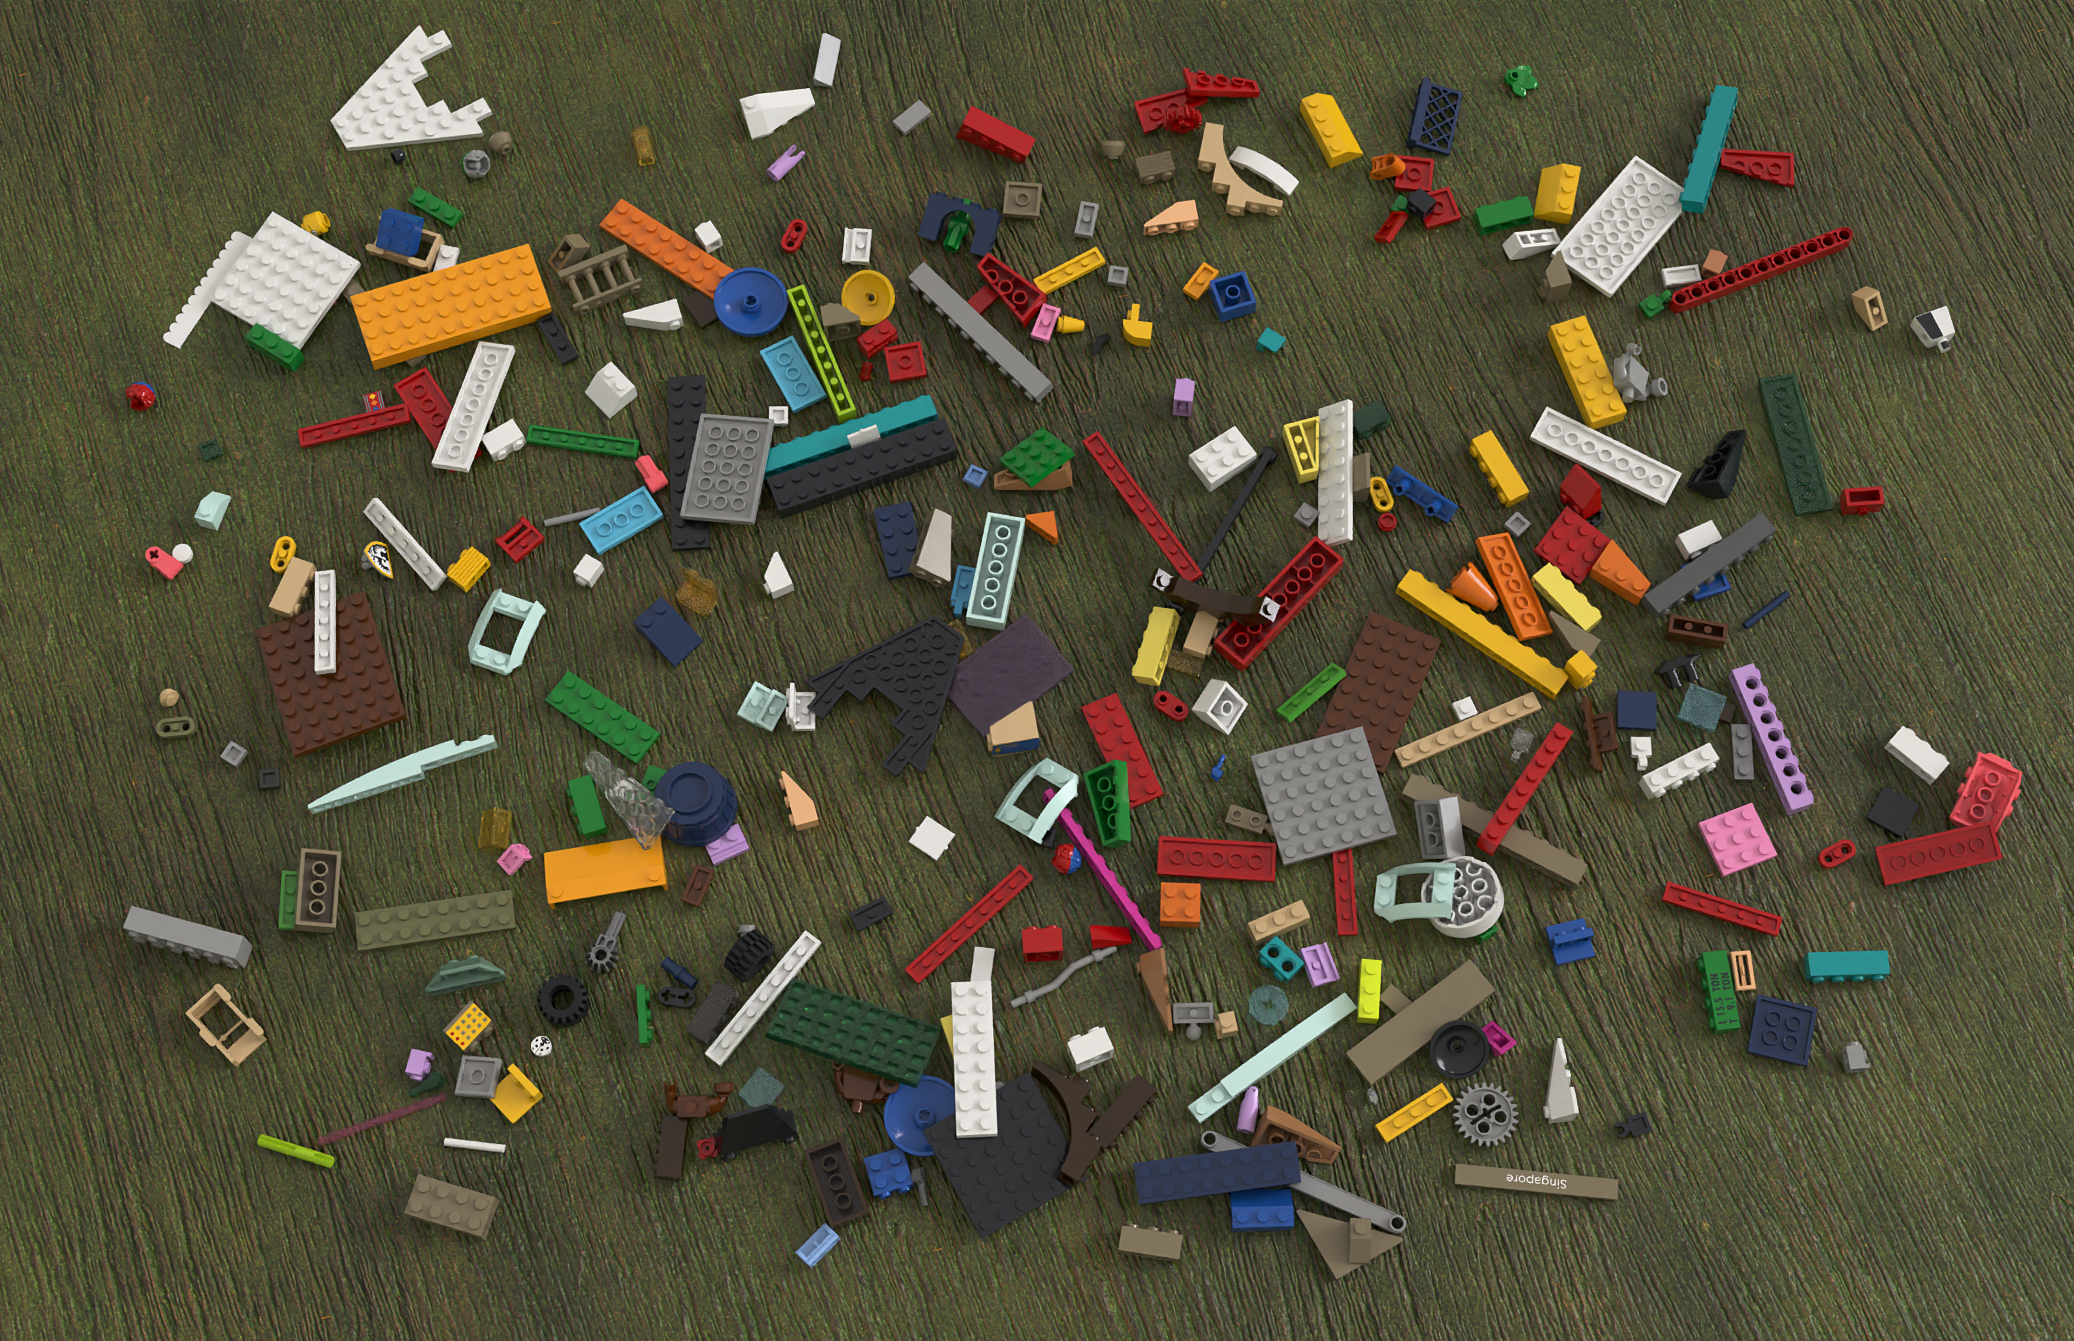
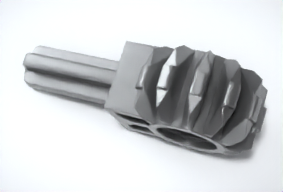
M615 912L606 935H599L598 940L594 942V948L588 946L590 952L585 953V957L588 958L585 962L587 966H590L591 971L597 969L598 974H601L602 970L605 969L606 973H609L608 967H616L614 962L619 961L618 956H616L619 943L616 939L626 919L624 913ZM604 953L607 955L604 960H597L600 954Z

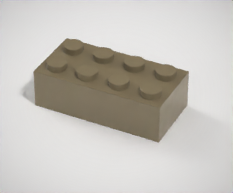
M301 848L298 854L293 930L333 934L337 919L341 851Z
M418 1174L404 1214L409 1218L486 1240L499 1201L493 1196Z

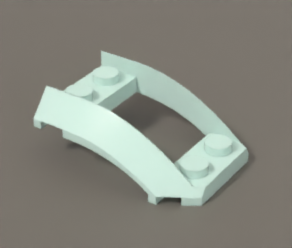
M501 588L493 591L476 623L468 645L470 663L503 675L511 673L512 669L517 666L521 667L528 645L539 625L542 615L546 612L545 608L537 600L535 603H531L505 594ZM494 611L524 621L511 656L479 645Z
M1046 758L1032 766L1022 775L1009 791L994 817L1041 844L1046 831L1050 830L1061 811L1074 797H1077L1079 776ZM1036 775L1061 788L1044 808L1038 819L1013 806L1021 792Z
M1413 863L1394 867L1378 875L1374 913L1384 917L1389 923L1410 918L1435 919V917H1447V919H1451L1456 863ZM1415 873H1434L1431 903L1421 902L1395 905L1398 876Z

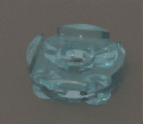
M1265 985L1255 989L1248 1003L1249 1013L1253 1019L1260 1024L1271 1026L1284 1019L1289 1007L1284 991L1274 985ZM1270 1000L1274 1008L1267 1010L1263 1002L1267 1003Z

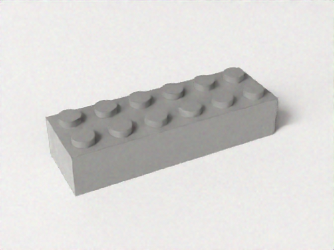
M131 906L123 929L128 932V936L133 937L135 942L141 944L150 942L152 946L159 949L168 947L171 948L172 952L178 954L187 952L193 958L201 959V957L208 958L209 962L215 964L220 962L227 963L226 966L233 969L246 967L253 948L252 944L244 936Z

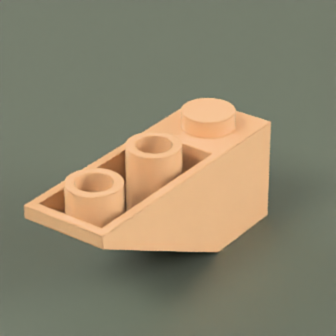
M1195 200L1176 202L1145 223L1144 235L1153 236L1163 232L1173 233L1177 230H1193L1198 228Z
M782 771L783 778L779 779L782 790L786 789L787 792L784 800L786 807H791L792 814H789L791 826L795 825L797 831L818 826L819 821L814 802L785 771Z

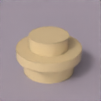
M165 689L159 696L160 703L164 707L173 706L177 702L179 694L175 690Z

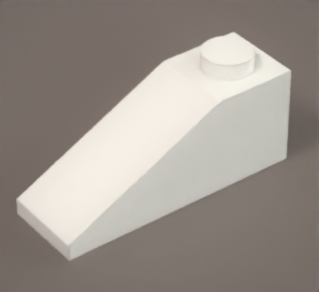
M1554 228L1514 232L1503 244V247L1510 260L1524 259L1557 247L1561 240Z
M677 299L623 313L626 325L665 331L677 330L684 326Z

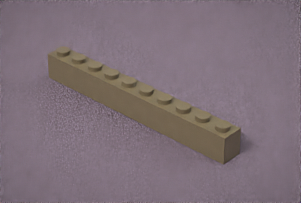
M1412 773L1400 796V799L1415 806L1414 801L1457 796L1462 831L1476 839H1479L1481 833L1495 814L1491 811L1480 809L1474 802L1463 800L1457 793H1450L1444 790V787L1437 783L1432 784L1420 774L1415 775ZM1513 824L1497 850L1575 890L1588 864L1582 858L1573 857L1567 854L1566 850L1560 847L1555 848L1549 845L1550 843L1543 838L1538 839L1532 836V833L1528 830L1519 829Z

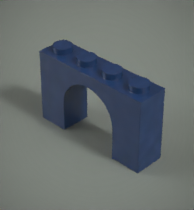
M936 191V194L930 193L918 236L939 241L945 219L955 211H964L972 217L975 223V235L970 252L984 257L988 252L991 254L1002 215L998 214V210L990 207L985 210L981 208V204L971 202L969 205L963 203L964 199L955 196L953 199L946 198L947 194Z

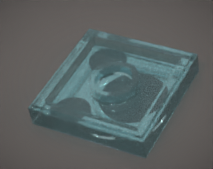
M1690 683L1676 719L1713 733L1727 697Z

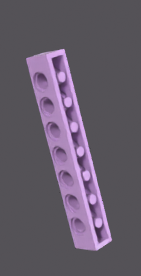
M1754 663L1733 669L1728 676L1746 720L1748 724H1751L1752 734L1787 815L1809 809L1814 801L1813 794L1810 790L1808 791L1805 775L1800 772L1798 759L1791 752V743L1788 738H1785L1783 724L1776 717V708L1773 703H1770L1768 690L1760 680L1761 674L1759 669L1755 668ZM1746 684H1751L1754 689L1747 688ZM1753 701L1760 702L1761 707L1756 706ZM1761 718L1767 719L1769 724H1764ZM1768 736H1774L1776 741H1771ZM1776 753L1782 754L1784 759H1779ZM1783 771H1789L1791 773V777L1786 776L1783 773ZM1791 788L1797 789L1799 794H1794Z

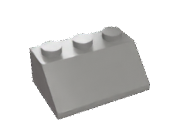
M1457 796L1414 801L1422 859H1444L1466 855Z

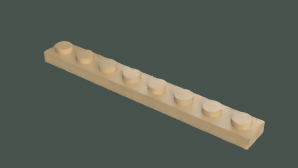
M1532 691L1394 750V754L1401 768L1404 769L1541 710V706Z

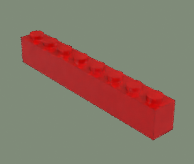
M1556 722L1481 833L1475 846L1493 856L1568 744L1573 731Z

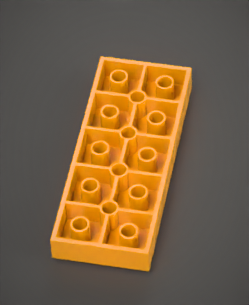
M529 244L350 296L374 370L530 324L552 312Z

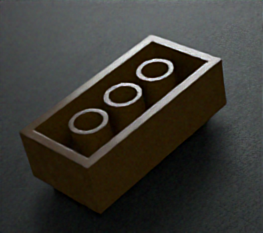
M839 1137L805 1150L804 1153L831 1229L834 1231L871 1217L843 1138Z

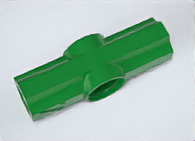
M964 198L963 203L970 205L972 201ZM956 211L955 215L950 219L948 233L943 244V248L947 252L958 253L962 240L969 231L971 216L964 211Z

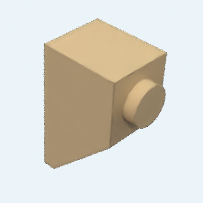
M1865 286L1851 294L1856 312L1871 331L1888 323L1878 290Z

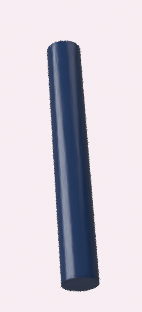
M1784 591L1742 623L1743 627L1748 629L1788 599L1790 597L1789 592Z

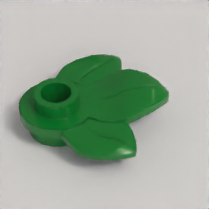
M1519 65L1516 69H1509L1504 75L1505 83L1511 86L1513 92L1520 97H1525L1526 90L1538 87L1536 78L1531 75L1532 68L1527 65Z

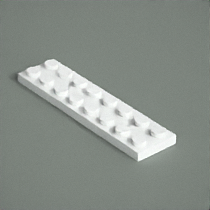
M479 341L432 460L433 467L469 472L514 356V346Z
M1349 399L1319 409L1318 511L1320 513L1318 515V538L1329 547L1353 540V402Z
M1546 407L1529 440L1663 506L1667 503L1682 474L1549 407Z
M991 981L951 982L957 1138L998 1136Z

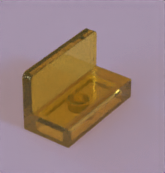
M495 807L482 812L478 848L508 849L511 811Z

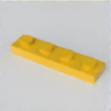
M1094 247L1033 279V284L1047 295L1105 265V259L1098 248Z
M1443 1083L1375 1125V1128L1385 1143H1388L1451 1103L1453 1098Z

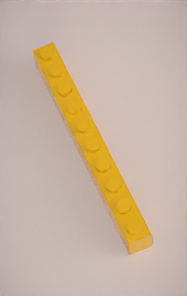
M1410 569L1397 586L1396 594L1552 700L1555 699L1566 684L1569 676L1563 669L1551 665L1547 658L1538 656L1532 648L1520 644L1517 638L1504 633L1498 625L1489 623L1483 615L1473 612L1467 604H1461L1455 600L1452 594L1445 593L1436 583L1424 579L1421 573Z

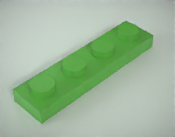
M1332 662L1276 710L1278 715L1289 723L1292 722L1346 676L1345 670Z

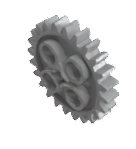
M1483 1082L1481 1088L1475 1083L1474 1090L1468 1086L1466 1088L1468 1094L1462 1091L1460 1093L1462 1099L1457 1098L1455 1101L1459 1105L1453 1107V1110L1458 1112L1452 1116V1118L1458 1119L1454 1126L1461 1127L1458 1133H1465L1464 1140L1468 1137L1471 1138V1145L1474 1141H1477L1479 1148L1482 1143H1485V1147L1489 1148L1491 1142L1494 1147H1497L1498 1140L1504 1144V1137L1508 1139L1511 1137L1509 1131L1515 1132L1516 1130L1512 1125L1518 1124V1120L1513 1118L1519 1115V1112L1513 1111L1517 1104L1510 1103L1513 1097H1506L1507 1090L1501 1093V1086L1494 1089L1493 1083L1486 1087L1485 1082ZM1483 1098H1491L1493 1105H1486ZM1497 1105L1501 1106L1500 1109L1493 1111L1488 1118L1484 1117L1474 1125L1470 1124V1122L1480 1118L1483 1112L1488 1113ZM1467 1108H1474L1476 1115L1470 1116L1467 1113ZM1496 1114H1500L1504 1117L1503 1123H1499L1495 1120ZM1478 1125H1485L1488 1132L1481 1133L1478 1130Z

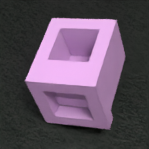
M412 1049L405 1072L410 1076L411 1080L421 1082L422 1079H425V1075L430 1072L431 1063L429 1061H434L435 1057L430 1052Z

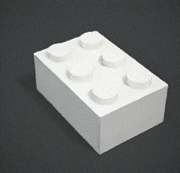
M1236 426L1191 453L1188 464L1208 491L1211 492L1255 464L1257 454Z

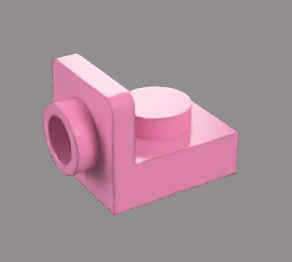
M512 844L497 862L509 875H513L524 861L531 860L532 856L529 854L528 848L523 844Z

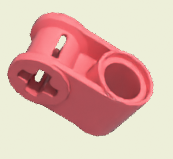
M150 547L146 551L145 556L150 565L171 581L184 567L180 561L158 547Z

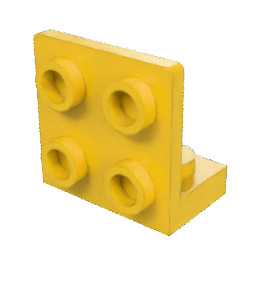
M512 1064L507 1068L510 1074L497 1085L495 1098L490 1100L514 1124L543 1095Z

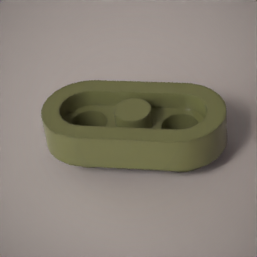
M186 716L162 719L156 725V732L163 739L190 737L196 731V723L192 718ZM186 726H190L188 730H184ZM170 728V731L165 732V729Z

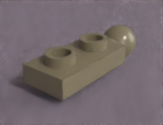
M1233 804L1230 805L1225 819L1226 825L1261 836L1263 831L1267 830V833L1274 837L1272 825L1267 823V815Z

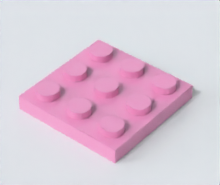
M1752 803L1698 823L1699 830L1722 878L1777 856Z

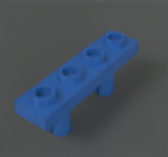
M1397 465L1386 480V483L1394 488L1393 491L1396 495L1404 494L1425 508V513L1428 516L1435 515L1446 523L1450 522L1459 507Z

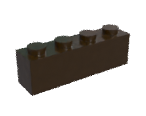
M1138 1074L1093 1125L1087 1134H1092L1099 1138L1102 1142V1152L1105 1153L1108 1149L1110 1151L1113 1150L1118 1143L1117 1138L1121 1134L1123 1136L1126 1135L1131 1128L1130 1123L1134 1119L1136 1121L1139 1120L1144 1114L1143 1108L1147 1104L1149 1106L1152 1105L1157 1099V1088Z

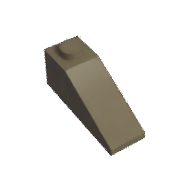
M1551 610L1547 619L1568 653L1573 657L1583 650L1591 658L1601 640Z

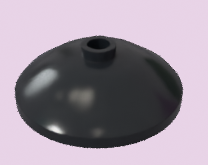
M1466 1020L1450 1021L1438 1028L1433 1034L1429 1045L1430 1059L1434 1067L1444 1076L1453 1079L1468 1078L1478 1073L1486 1064L1489 1056V1042L1483 1030L1476 1024ZM1455 1043H1460L1458 1048L1453 1047Z

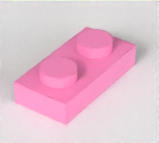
M1043 303L1031 333V338L1049 343L1061 309Z

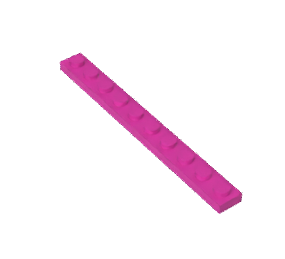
M1051 788L1044 792L1042 799L1046 805L1057 793H1054ZM1064 808L1056 818L1148 950L1151 952L1160 949L1162 946L1160 937L1152 932L1148 920L1145 917L1142 918L1138 906L1135 902L1130 901L1126 889L1116 881L1117 878L1114 872L1108 870L1104 858L1096 853L1092 841L1084 836L1080 824H1076L1072 819L1073 816L1070 810Z

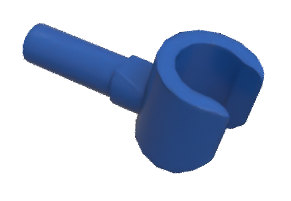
M1221 754L1218 763L1210 774L1216 781H1219L1224 774L1220 770L1226 757L1224 754Z

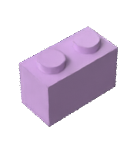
M1188 378L1176 379L1172 415L1191 417L1195 381H1191Z

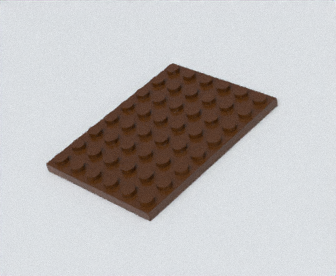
M365 591L336 601L335 673L319 675L315 673V609L255 630L295 759L407 718Z

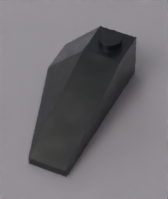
M1745 429L1727 432L1715 446L1716 451L1704 459V465L1694 470L1686 485L1689 489L1712 500L1729 497L1736 482L1746 435Z

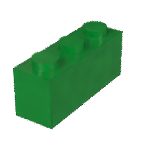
M1517 196L1508 201L1501 200L1492 205L1479 206L1475 209L1473 219L1479 235L1482 236L1532 223L1534 212L1528 196Z
M257 323L245 336L250 347L293 373L296 372L305 360L300 349Z
M591 775L568 781L569 788H566L569 799L574 801V805L571 807L574 817L578 816L580 823L577 824L579 834H583L586 840L607 834V826Z

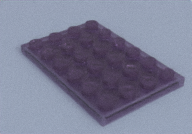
M1026 613L957 665L948 698L985 740L987 734L990 733L991 725L1027 702L1032 701L1034 703L1074 672V668Z

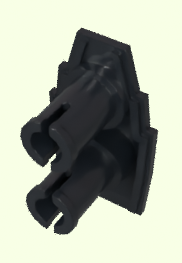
M1688 654L1683 657L1664 660L1653 673L1666 674L1670 688H1677L1683 685L1676 671L1679 666L1683 667L1688 682L1700 678L1693 663L1694 659L1699 658L1700 654Z

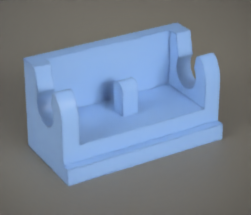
M824 1223L795 1253L812 1268L840 1238Z

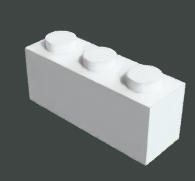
M1904 726L1884 747L1929 785L1936 780L1949 764L1944 755L1935 752L1929 743L1920 740L1914 731Z

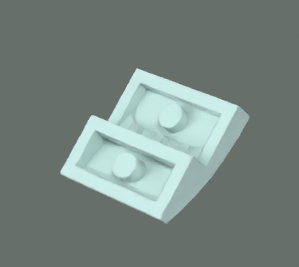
M755 681L736 715L772 732L788 700L780 692L774 689L770 690Z

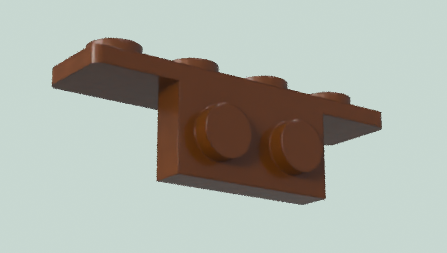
M1582 696L1583 702L1580 706L1586 719L1584 721V728L1588 732L1589 737L1587 739V746L1592 754L1590 764L1592 769L1598 773H1603L1600 754L1619 750L1613 713L1607 712L1594 716L1591 699L1587 696Z

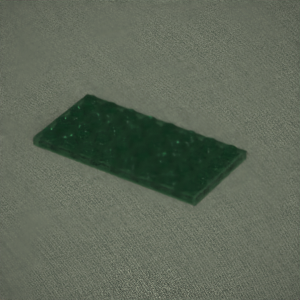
M793 978L766 1030L765 1038L917 1088L940 1038L942 1027Z

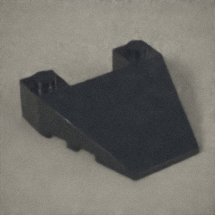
M765 1104L727 1115L722 1121V1125L718 1126V1131L713 1133L720 1159H725V1161L735 1160L738 1155H741L740 1150L779 1140L780 1143L784 1142V1144L795 1142V1139L799 1138L792 1111L788 1110L785 1112L784 1108H780V1111H778L776 1106Z

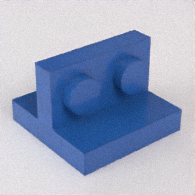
M1584 918L1545 928L1556 966L1595 957L1591 943L1594 934L1592 928L1587 929Z

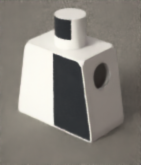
M1947 306L1914 317L1910 326L1925 347L1930 348L1937 345L1941 353L1951 349L1948 341L1952 339L1955 330Z

